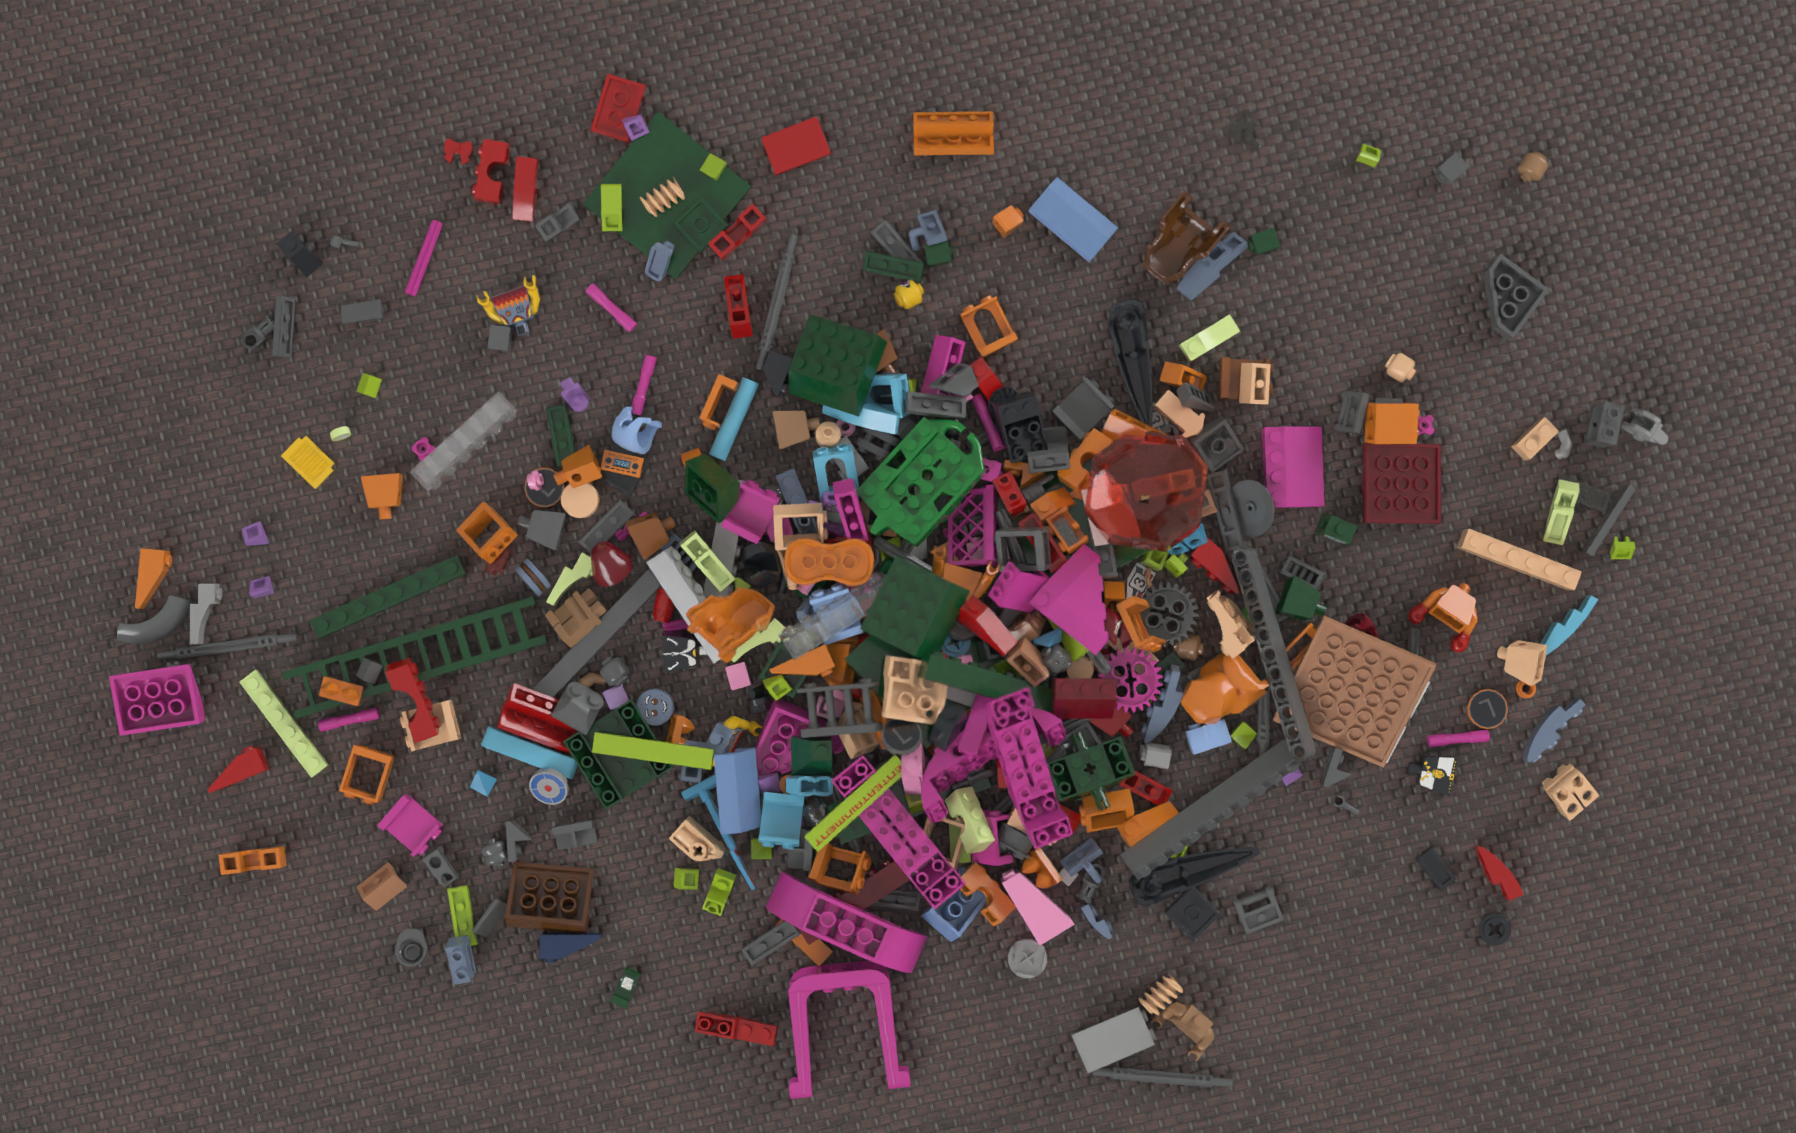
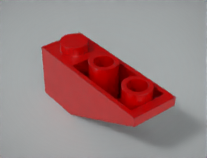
M1207 538L1208 543L1196 547L1190 553L1191 563L1199 569L1202 566L1207 571L1206 575L1212 581L1218 580L1223 584L1221 588L1229 595L1231 593L1238 594L1239 589L1223 551Z

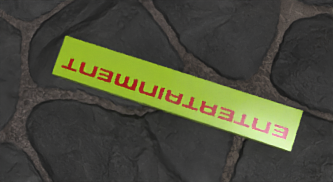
M896 755L892 756L804 836L817 852L901 777V760Z

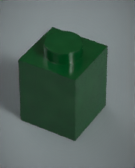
M1274 228L1253 234L1249 237V241H1247L1249 251L1253 252L1255 257L1277 250L1280 247Z
M948 241L930 246L924 245L927 267L950 264L951 258H954L953 246H949Z

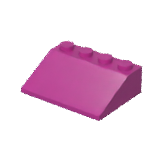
M1322 427L1262 428L1263 486L1270 493L1274 508L1325 506Z
M190 664L109 676L120 736L200 724L205 720L202 699Z

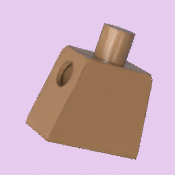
M773 411L780 450L811 440L809 431L816 430L820 425L819 417L807 419L805 411Z

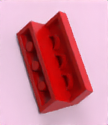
M515 683L512 684L501 708L497 728L569 754L570 752L563 741L579 732L551 716L559 701L558 699Z

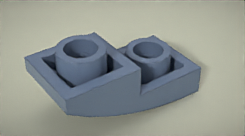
M1087 902L1081 904L1080 907L1092 926L1104 937L1111 939L1110 933L1113 932L1109 920L1105 922L1103 917L1095 920V917L1098 915L1094 906L1089 907Z

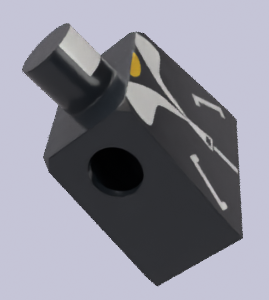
M663 630L664 673L695 667L696 656L708 655L701 644H696L693 633Z

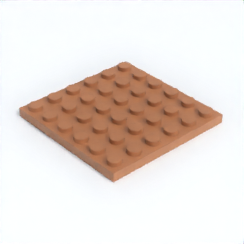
M1323 616L1294 674L1312 737L1384 768L1436 668V663ZM1276 710L1273 721L1281 724Z

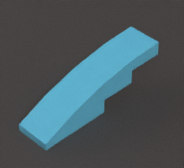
M871 402L863 405L859 417L823 405L822 413L838 420L876 431L898 434L900 415Z
M1586 595L1579 609H1569L1561 624L1552 622L1540 643L1547 645L1546 655L1559 647L1575 632L1598 601L1597 598L1592 595Z

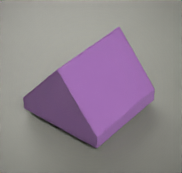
M267 576L250 581V596L256 599L274 594L270 577Z

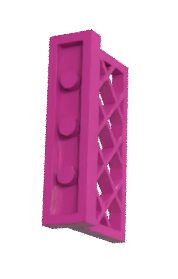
M986 485V488L971 489L964 497L965 501L948 519V564L959 567L988 565L990 560H993L991 567H998L996 561L997 546L994 544V535L998 530V520L995 512L998 511V492L994 485ZM983 494V501L978 506L971 501L976 495ZM970 503L975 509L967 516L962 510ZM979 511L983 514V519L976 524L972 518ZM960 513L965 519L957 526L954 523V518ZM970 521L975 527L967 535L962 528ZM980 530L983 533V538L977 543L971 537ZM960 531L965 538L957 545L953 541V537ZM970 540L975 546L967 553L962 547ZM979 548L983 551V559L975 560L971 556ZM959 550L965 554L961 561L953 562V556Z

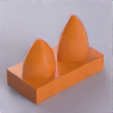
M324 676L319 696L359 706L364 686Z
M672 713L665 742L685 745V741L688 740L682 738L681 734H687L694 730L693 723L682 715Z
M1037 848L1029 851L1028 855L1030 857L1024 860L1022 873L1036 872V887L1049 888L1058 884L1062 878L1042 849Z

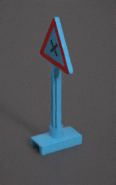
M715 774L681 792L686 801L700 796L720 831L719 811L710 791L716 787ZM721 834L727 847L731 850L730 854L751 890L755 889L740 852L736 850L731 834Z

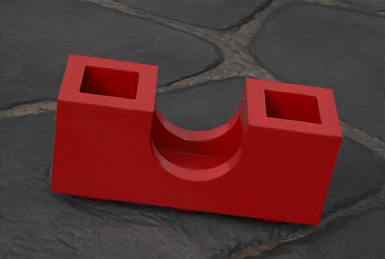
M484 139L483 144L479 146L478 155L481 156L480 164H477L475 169V175L478 176L477 183H474L472 188V195H475L474 198L479 202L501 205L504 185L501 182L491 180L490 171L496 165L507 166L510 145L507 142Z
M752 203L728 229L722 230L708 245L724 261L760 229L767 220Z

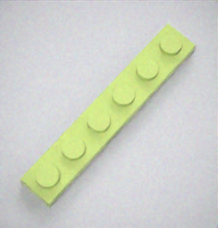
M254 670L240 681V684L311 778L329 766L258 670Z

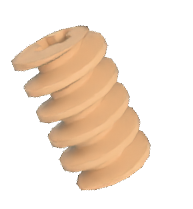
M674 177V183L666 180L667 187L660 184V191L653 188V196L647 192V200L639 197L649 214L657 217V209L663 213L665 212L664 205L669 209L671 208L670 201L677 204V197H680L682 200L685 199L684 192Z
M1170 974L1169 978L1162 976L1163 984L1158 981L1156 982L1158 989L1150 987L1151 995L1146 992L1144 993L1146 1000L1138 999L1151 1014L1159 1015L1158 1007L1165 1010L1164 1002L1172 1003L1170 996L1175 999L1178 998L1175 991L1183 993L1182 987Z

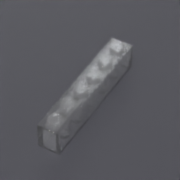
M498 391L413 468L410 473L425 490L437 489L442 484L441 480L446 475L448 477L457 470L456 466L459 463L467 462L472 457L470 453L475 449H481L487 443L485 440L490 435L493 437L501 431L500 426L505 422H511L516 417L515 413L518 410L502 392Z
M882 572L873 573L867 582L858 586H852L848 593L836 596L833 599L834 601L821 605L811 615L803 616L794 626L784 628L778 636L789 655L794 660L866 616L886 576Z

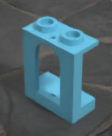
M907 374L875 375L864 404L871 402L899 414V418L909 415V413H905L906 393L909 391ZM876 385H891L893 404L875 403L870 395L872 387Z
M839 444L834 448L820 447L816 451H812L820 500L824 492H834L833 486H828L825 470L827 461L832 458H839L844 462L847 479L853 478L856 490L859 488L852 445Z

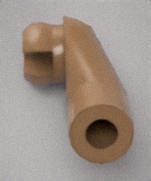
M588 673L578 682L588 688L594 683L606 685V681L601 674Z

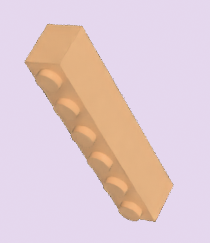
M1471 529L1463 530L1457 546L1458 549L1569 591L1576 589L1582 571Z

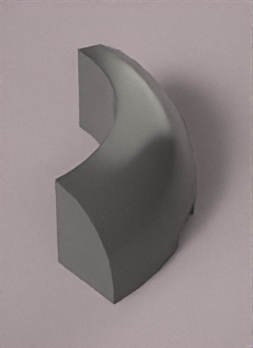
M169 595L162 610L153 618L138 624L119 623L117 630L118 641L127 644H146L167 637L186 620L190 613V604H194L195 601L177 595Z

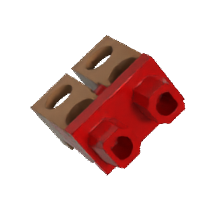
M1010 471L992 480L1012 521L1031 513Z

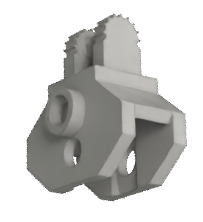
M1632 408L1630 414L1634 418L1630 424L1624 421L1622 428L1631 433L1632 437L1640 442L1645 440L1661 445L1666 444L1669 437L1661 430L1663 427L1661 420L1650 412Z

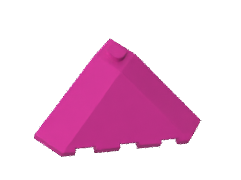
M1083 544L1041 587L1029 603L1085 648L1097 655L1109 640L1108 632L1105 631L1104 620L1107 619L1105 604L1102 603L1101 592H1104L1103 579L1101 575L1099 576L1098 564H1101V559L1097 553Z
M774 699L755 744L758 776L779 771L781 774L791 771V736H801V729L808 728V724H810L808 711L781 699L776 701ZM817 717L820 727H826L828 722ZM831 735L832 752L835 755L842 752L844 745L839 735Z

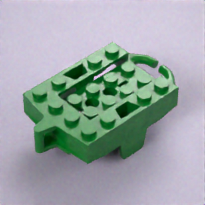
M923 417L856 490L858 495L877 516L870 529L875 537H880L891 529L912 545L918 547L941 522H946L961 506L962 499L985 474L981 445L978 438L972 432L967 436V439L972 444V451L969 454L963 453L945 436V432L948 429H956L963 433L967 428L966 426L954 420L926 419ZM905 457L906 461L902 464L900 461ZM940 460L941 463L935 468L933 465ZM927 471L933 472V477L930 480L923 479V475ZM913 486L920 488L919 493L916 495L909 493L910 488ZM944 495L952 498L948 502V504L940 512H938L935 505L941 500V498ZM906 496L907 500L901 505V500Z

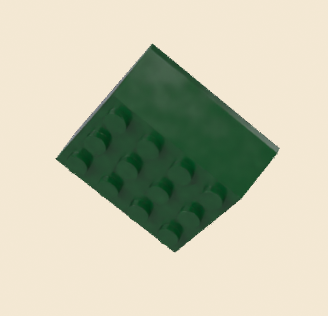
M810 314L788 370L790 394L859 417L887 341L879 335Z
M896 555L860 629L921 659L923 654H931V651L940 653L960 612V607L964 604L970 590Z

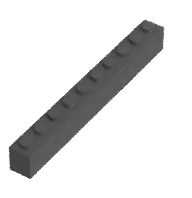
M1283 739L1122 853L1121 856L1125 864L1137 880L1148 876L1157 866L1165 864L1171 856L1182 852L1188 844L1196 842L1205 832L1213 830L1222 820L1230 818L1236 810L1247 806L1253 798L1264 794L1266 789L1273 784H1278L1284 776L1295 772L1301 765V762L1291 757L1287 742Z

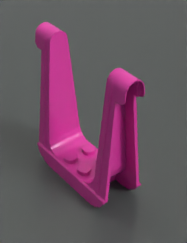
M865 960L807 966L800 968L792 975L789 981L790 988L788 993L798 1077L790 1079V1099L813 1097L808 996L817 990L830 993L834 992L835 988H843L845 991L856 989L855 986L869 988L875 997L888 1089L911 1087L908 1067L898 1066L889 970L885 966Z

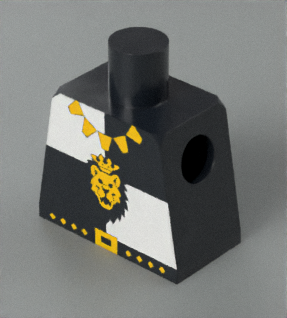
M1421 756L1419 764L1414 762L1408 763L1407 774L1417 775L1416 784L1450 796L1458 759L1453 757Z

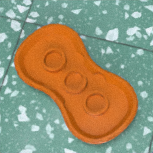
M809 538L796 539L788 545L784 556L785 573L790 581L798 585H811L822 580H834L845 585L858 586L870 579L874 567V556L871 547L863 540L855 538L835 544H824Z

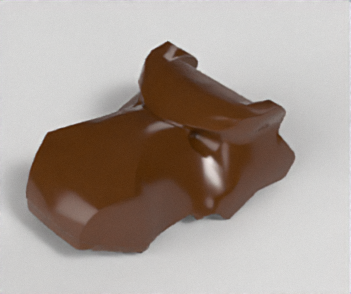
M1185 190L1162 216L1157 236L1146 246L1144 268L1165 284L1183 278L1190 266L1197 260L1206 258L1230 229V226L1224 221L1219 222L1218 226L1214 229L1187 208L1192 202L1193 197Z

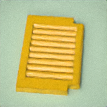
M307 436L303 439L299 437L281 455L315 489L334 471L332 466L335 463Z

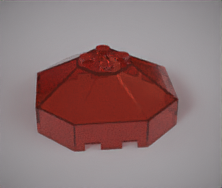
M1154 431L1146 432L1145 437L1125 434L1092 458L1084 513L1109 544L1168 552L1200 527L1208 466L1183 435L1175 434V436H1170ZM1142 494L1150 497L1148 504L1139 502Z

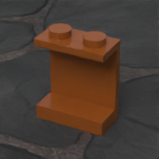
M1222 357L1219 368V399L1239 400L1241 363L1270 364V359L1242 360ZM1273 364L1270 366V376H1273ZM1269 383V396H1272L1273 384Z

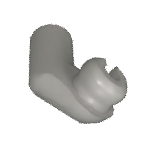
M1567 429L1557 433L1561 442L1560 448L1555 450L1557 459L1567 458L1572 448V441Z

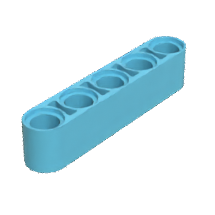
M490 726L487 727L481 746L541 769L547 770L551 768L557 770L569 779H573L578 767L572 756Z

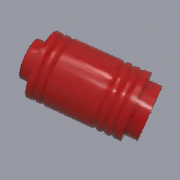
M658 588L652 614L654 616L653 620L669 623L672 620L675 605L664 588Z

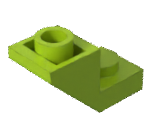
M601 184L602 231H622L621 184Z
M720 868L717 869L702 909L712 914L722 915L736 878L735 874Z

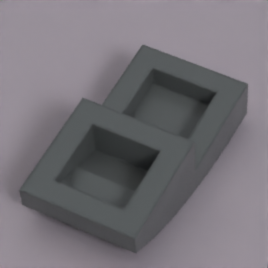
M568 203L554 214L544 218L535 227L545 242H548L582 219L573 205Z

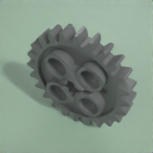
M1167 582L1166 588L1161 583H1159V589L1151 586L1152 593L1145 591L1147 597H1140L1147 600L1150 607L1139 613L1150 637L1155 636L1165 639L1167 642L1163 644L1165 648L1168 647L1169 642L1173 647H1175L1176 641L1183 644V637L1189 640L1188 633H1195L1192 626L1199 625L1194 621L1200 618V615L1195 613L1200 608L1193 606L1197 600L1195 598L1190 599L1193 594L1191 592L1186 593L1185 587L1179 590L1178 584H1175L1173 588L1169 582ZM1164 598L1165 604L1162 607H1157L1158 600ZM1179 604H1184V610L1176 613V607ZM1151 609L1158 610L1165 614H1168L1169 612L1175 617L1184 618V620L1179 621L1169 616L1165 618L1162 614L1151 612ZM1155 617H1158V624L1156 626H1151V620ZM1172 623H1177V630L1174 632H1170V625Z

